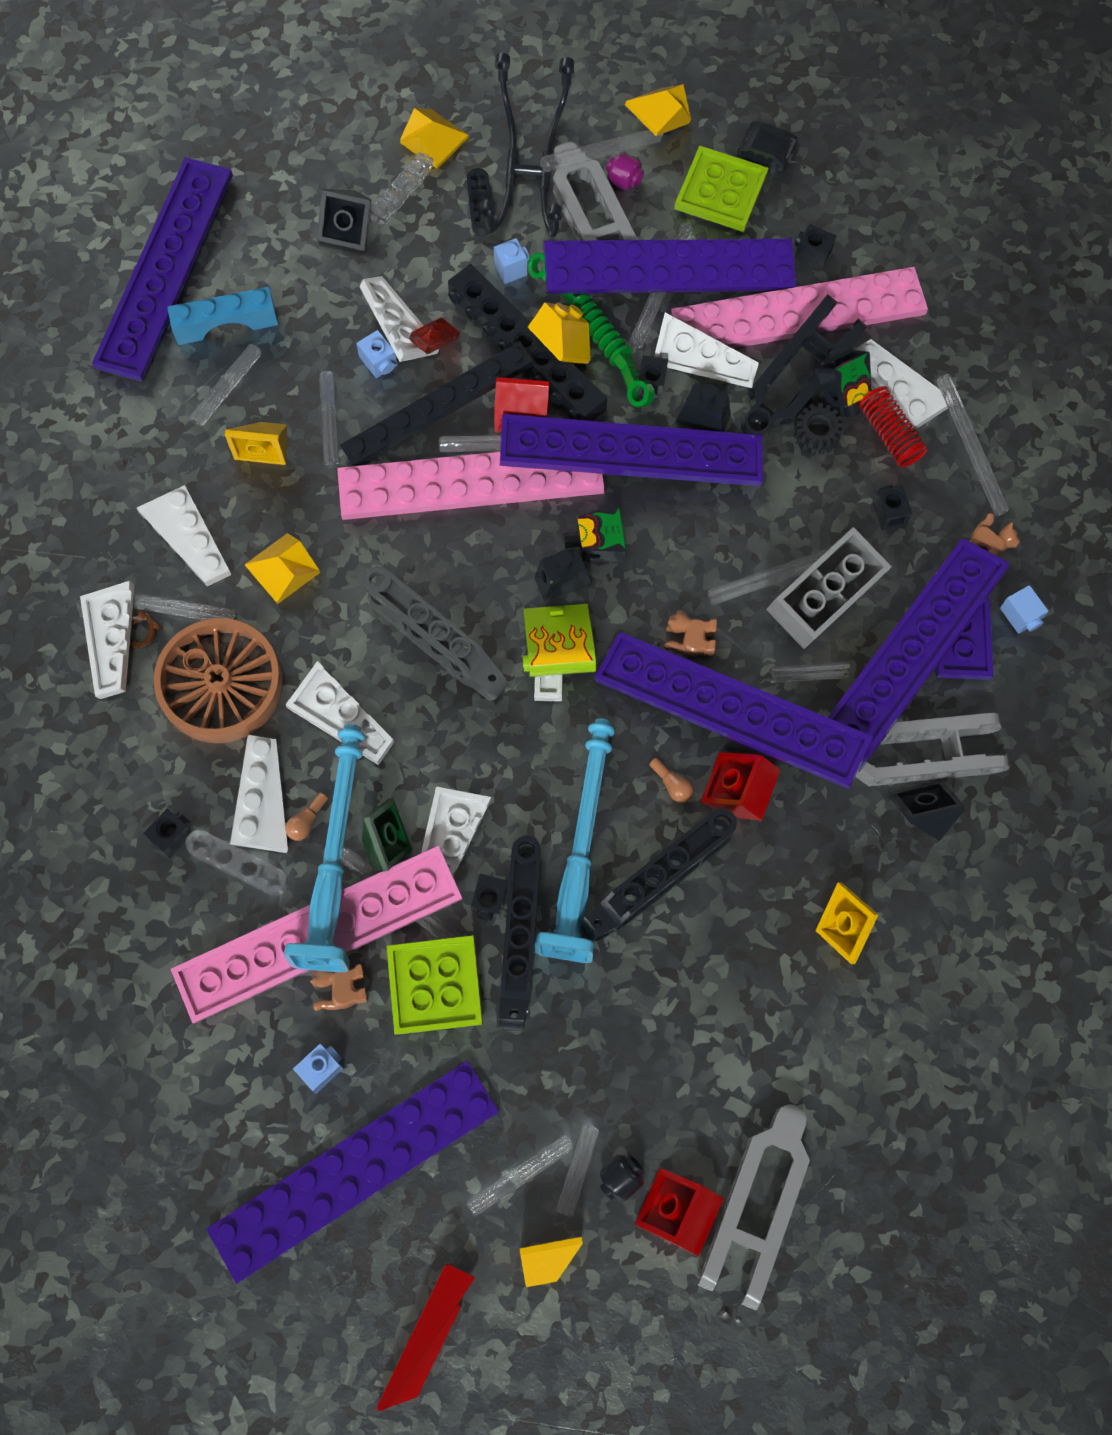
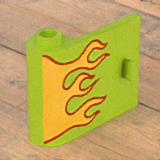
M588 604L523 609L528 655H522L524 672H529L530 677L596 672L595 649Z

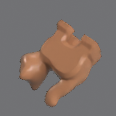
M988 513L986 519L981 521L971 534L969 542L1000 557L1007 548H1016L1020 540L1017 531L1013 528L1014 522H1010L998 535L988 528L994 522V515Z
M677 610L674 615L670 616L666 631L684 632L683 643L669 641L664 644L665 650H673L691 657L700 655L712 656L715 652L716 640L707 641L705 637L714 638L717 619L710 621L691 619L686 615L685 611Z
M357 964L354 968H349L348 972L343 973L315 970L312 973V980L310 982L314 987L319 988L332 985V999L316 1001L313 1004L314 1010L347 1009L355 1004L368 1002L366 988H360L359 990L354 988V983L365 981L362 964Z

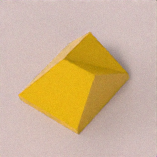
M684 84L660 88L627 100L625 106L655 136L689 124L691 121Z
M414 108L400 143L438 169L469 137L467 133L434 110Z
M258 422L225 430V437L234 460L286 465V424Z
M288 533L245 564V567L277 604L320 573V570L300 540Z
M838 882L817 926L816 932L850 964H856L878 914L842 882Z
M582 1237L519 1248L526 1287L557 1282L583 1244Z

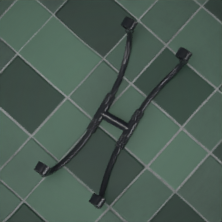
M499 53L496 55L495 68L498 70V80L501 85L510 133V149L508 150L505 179L506 194L495 223L493 216L496 211V203L493 200L485 199L481 202L480 214L483 216L484 226L489 233L496 232L507 213L512 190L515 187L516 175L540 176L539 190L541 191L543 221L548 235L555 237L559 230V221L562 219V207L558 204H550L547 207L552 157L550 150L556 127L567 100L569 86L571 85V74L574 72V60L570 57H564L560 60L559 72L562 74L561 83L563 91L548 132L545 149L542 152L541 166L517 164L516 132L506 85L508 69L510 67V56L506 53Z

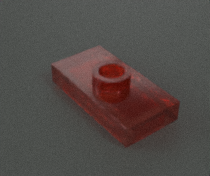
M441 317L412 331L409 340L426 354H430L457 340L461 332Z

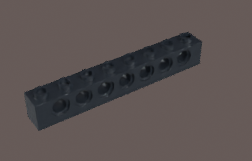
M469 264L448 280L449 299L454 305H459L465 311L470 321H476L481 326L483 333L489 339L493 338L498 343L501 351L519 341L523 346H529L525 350L533 360L534 366L527 369L526 372L532 377V380L549 382V397L556 406L560 405L566 411L569 419L594 421L607 410V397L572 362L559 361L528 328L531 322L472 264ZM544 362V363H546V364H545V365H539V364H537V363ZM556 379H561V380H563V381H562V382H556V381H554V380H556ZM573 396H579V397H581V398H580V399H573V398H571V397H573Z

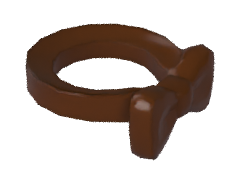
M140 609L137 612L138 616L132 617L131 628L134 624L145 620L150 625L148 636L143 642L136 643L130 638L129 646L137 649L150 645L155 638L156 629L161 631L163 628L152 616H149Z

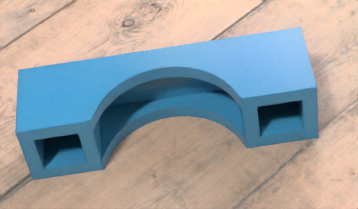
M269 287L167 307L171 329L178 345L202 341L208 331L222 324L239 323L247 325L253 330L278 325Z

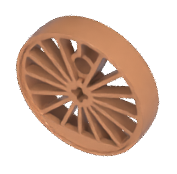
M227 618L199 621L178 632L163 648L154 671L156 698L167 719L185 735L207 743L233 742L256 732L273 715L279 704L283 688L281 664L269 641L252 626ZM232 633V639L221 665L219 634ZM211 634H214L216 662L214 665L199 640ZM244 636L251 639L252 641L230 664L239 637ZM195 641L199 649L194 648L185 653L183 649ZM256 646H260L266 652V654L239 667ZM177 655L183 657V665L186 670L171 666ZM195 660H204V664L200 668H191ZM271 661L272 672L243 675ZM168 673L200 680L166 685ZM216 678H218V679H220V680L223 678V681H222V682H219V681H215V682H214V680H215ZM271 680V685L267 691L240 684ZM197 689L168 704L167 692ZM235 690L262 696V698L254 705ZM229 693L251 709L243 719ZM224 696L239 721L238 724L226 727ZM201 697L182 719L173 713L174 710ZM218 699L220 728L207 729ZM209 701L201 726L196 727L189 724Z

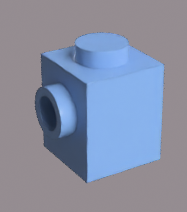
M517 238L494 247V265L504 284L527 276L529 254L525 246L521 247Z
M378 330L356 343L360 359L375 378L390 373L397 366L394 350Z
M1030 585L1009 596L1000 607L1018 634L1026 629L1031 632L1044 623L1042 619L1048 613L1047 608Z
M319 1044L293 1070L317 1094L343 1070L338 1063L342 1058L331 1046L325 1049Z

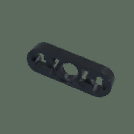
M474 168L467 174L471 227L475 234L486 236L490 233L484 225H480L479 215H481V206L475 205L473 202L477 198L491 200L489 175L484 169ZM475 179H480L481 189H476Z

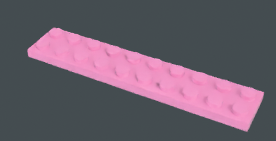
M915 267L673 308L670 315L734 349L791 339L827 294L838 303L817 328L816 331L818 333L851 328L858 318L866 325L922 316L926 315L928 307Z
M500 452L337 468L342 520L604 494L603 476L597 473L499 466Z
M436 846L393 866L389 871H382L343 889L339 918L332 942L334 946L340 947L348 953L462 900L463 898L440 847ZM310 905L170 969L192 1023H198L309 971L291 967L284 957L286 944H305V940L308 939Z

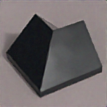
M322 189L317 241L365 251L372 199L355 190Z
M943 780L889 792L890 799L910 824L938 841L943 838L965 811V805Z

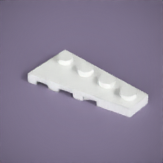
M382 276L363 279L360 289L399 362L437 354L441 347L440 344Z
M665 312L654 357L668 359L667 368L752 388L759 362Z
M872 339L854 349L870 352L872 385L875 388L880 386L888 387L889 391H891L890 395L894 396L893 400H897V404L900 405L899 409H903L902 414H906L909 423H912L911 428L916 430L953 405L955 400Z
M185 485L137 507L141 516L152 525L153 529L164 538L169 546L185 561L206 586L231 575Z
M131 581L80 596L95 697L99 699L126 692L135 586Z
M318 661L286 703V707L340 742L342 740L338 738V731L344 729L345 725L353 724L361 727V732L365 734V740L359 743L358 748L363 752V756L377 765L380 764L394 744L393 739L360 707L359 703L341 687L334 677L330 676Z
M248 735L230 839L231 845L283 853L288 851L276 739Z
M436 787L421 853L439 846L454 877L492 800L491 797Z

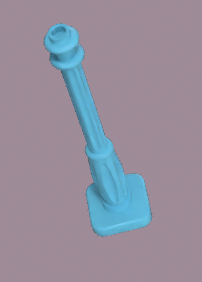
M595 719V722L588 727V731L592 734V739L585 743L586 749L589 750L572 855L568 856L566 860L567 865L559 890L556 929L552 933L539 932L536 934L535 953L540 956L579 963H592L594 943L591 940L581 938L579 932L588 899L590 867L592 865L589 859V852L606 754L612 751V746L608 743V739L615 734V729L611 726V722L606 719Z
M347 724L344 726V729L338 731V738L342 740V745L335 749V754L339 757L323 864L318 866V875L311 898L308 939L305 940V944L288 943L285 946V959L291 967L298 969L342 973L349 971L350 960L344 949L334 946L332 942L341 906L342 875L344 873V869L341 867V859L356 760L363 756V752L358 748V745L365 740V734L361 732V727L353 724Z

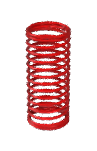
M877 387L860 400L859 407L866 414L869 422L872 423L878 436L882 437V442H885L884 445L888 447V451H891L890 454L894 456L899 467H907L923 457L928 447L924 442H921L922 438L918 437L915 428H911L912 423H909L906 414H902L903 409H899L900 405L897 404V400H893L894 396L890 395L891 391H889L888 387ZM880 391H883V392L877 394L876 396H874L870 401L867 402V404H866L865 406H863V404H864L871 396L875 395L876 393H878V392H880ZM889 397H891V400H890V401H887V402H885L884 404H882V403H883L884 401H886ZM891 402H895L892 406L886 408ZM879 406L875 411L870 412L873 408ZM897 406L896 410L887 414L889 411H891L894 407ZM883 410L879 415L873 417L875 413ZM901 411L899 415H896L895 417L891 418L884 425L879 426L883 421L892 417L896 412ZM887 414V415H886L885 417H883L881 420L876 421L879 417H881V416ZM900 416H904L901 420L895 422L888 429L883 430L885 426H888L889 424L893 423ZM907 420L905 424L895 429L892 433L886 435L888 431L892 430L893 428L901 424L903 421ZM910 425L908 429L902 431L894 438L888 440L892 435L901 431L905 426ZM913 430L910 434L903 437L897 443L892 444L896 439L902 437L908 431ZM916 434V436L913 439L907 441L901 447L895 449L896 446H898L900 443L906 441L912 435ZM919 439L917 443L907 448L904 452L899 453L901 449L910 445L913 441ZM923 448V450L915 457L906 462L901 463L903 460L910 458Z

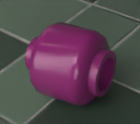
M620 153L616 158L611 157L606 166L609 182L625 191L637 188L644 175L641 162L626 153Z

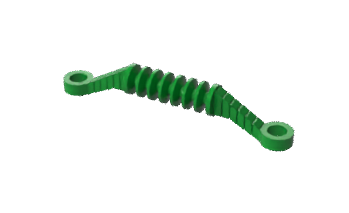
M534 253L528 261V272L533 278L546 281L544 253ZM542 259L543 269L539 272L538 263ZM587 293L560 294L564 296L569 306L574 305L583 312L582 317L589 323V336H592L593 342L598 344L599 350L604 351V356L610 358V364L618 366L627 385L629 402L635 407L649 406L655 395L652 384L639 379L635 364H633L632 348L629 345H625V339L620 338V333L614 330L613 324L608 323V318L603 316L601 309H597V304L591 301V296ZM640 387L644 390V397L641 401L637 395Z

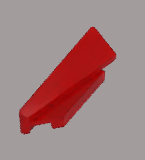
M450 1263L445 1264L376 1410L383 1411L419 1396L462 1307L458 1303L473 1283L474 1276Z

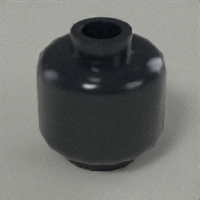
M630 1154L627 1156L616 1155L600 1171V1178L603 1183L600 1188L611 1200L616 1197L621 1201H627L644 1185L643 1175L645 1170Z

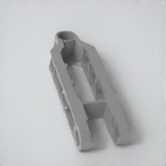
M574 142L557 145L554 148V167L556 172L553 176L555 183L553 194L558 205L562 207V213L576 241L638 240L600 163L582 156ZM577 171L580 179L587 181V183L590 182L595 192V199L597 202H600L605 212V219L610 224L592 230L567 180V176H571Z
M984 713L896 722L880 745L940 739L944 761L931 762L930 760H924L923 763L903 765V762L896 763L895 766L878 768L867 762L862 770L857 773L856 778L870 787L1004 772L1009 769L1007 754L987 757L986 754L963 756L960 737L985 735L999 731L1001 729L999 714Z
M791 1104L784 1105L775 1112L768 1130L748 1139L697 1283L698 1286L709 1291L714 1290L731 1242L753 1250L757 1254L749 1274L751 1281L746 1296L741 1301L742 1305L753 1310H757L761 1303L810 1162L801 1141L807 1121L806 1115L801 1108ZM773 1145L788 1151L791 1155L790 1159L793 1161L786 1180L781 1183L780 1188H782V1192L776 1209L770 1214L772 1221L766 1238L763 1240L737 1229V1225L765 1148Z

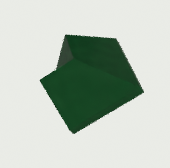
M394 798L386 800L364 817L362 842L371 867L383 872L389 871L412 850Z

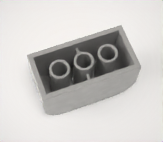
M853 527L783 591L766 610L805 649L892 566Z

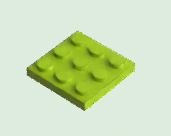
M699 145L676 199L674 209L744 232L769 168Z
M475 936L387 946L394 1035L484 1025Z

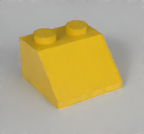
M545 302L528 328L559 361L589 363V323L582 317L583 312L574 305L566 306L558 302L556 304Z

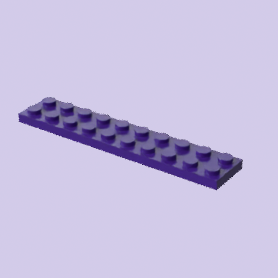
M187 157L184 158L93 359L92 365L94 369L143 382L170 320L167 307L176 305L233 177L231 169Z
M792 239L544 241L543 244L546 294L777 291L796 287Z
M502 414L499 466L761 486L763 482L762 435Z
M962 538L830 713L828 718L873 736V742L858 772L862 770L1007 572L1010 565L1009 562Z
M619 632L594 677L595 681L847 789H850L873 742V736L622 632Z
M466 1061L206 1230L232 1278L238 1284L498 1114L499 1111L469 1062Z

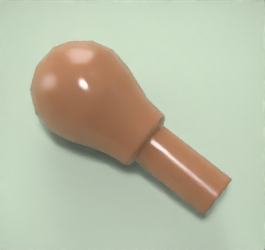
M658 758L650 762L649 766L663 779L662 782L674 801L685 803L692 798L694 787L690 781L673 771L671 772Z
M318 793L307 808H304L287 821L285 830L290 839L300 841L308 837L313 822L316 819V814L328 800L324 794Z

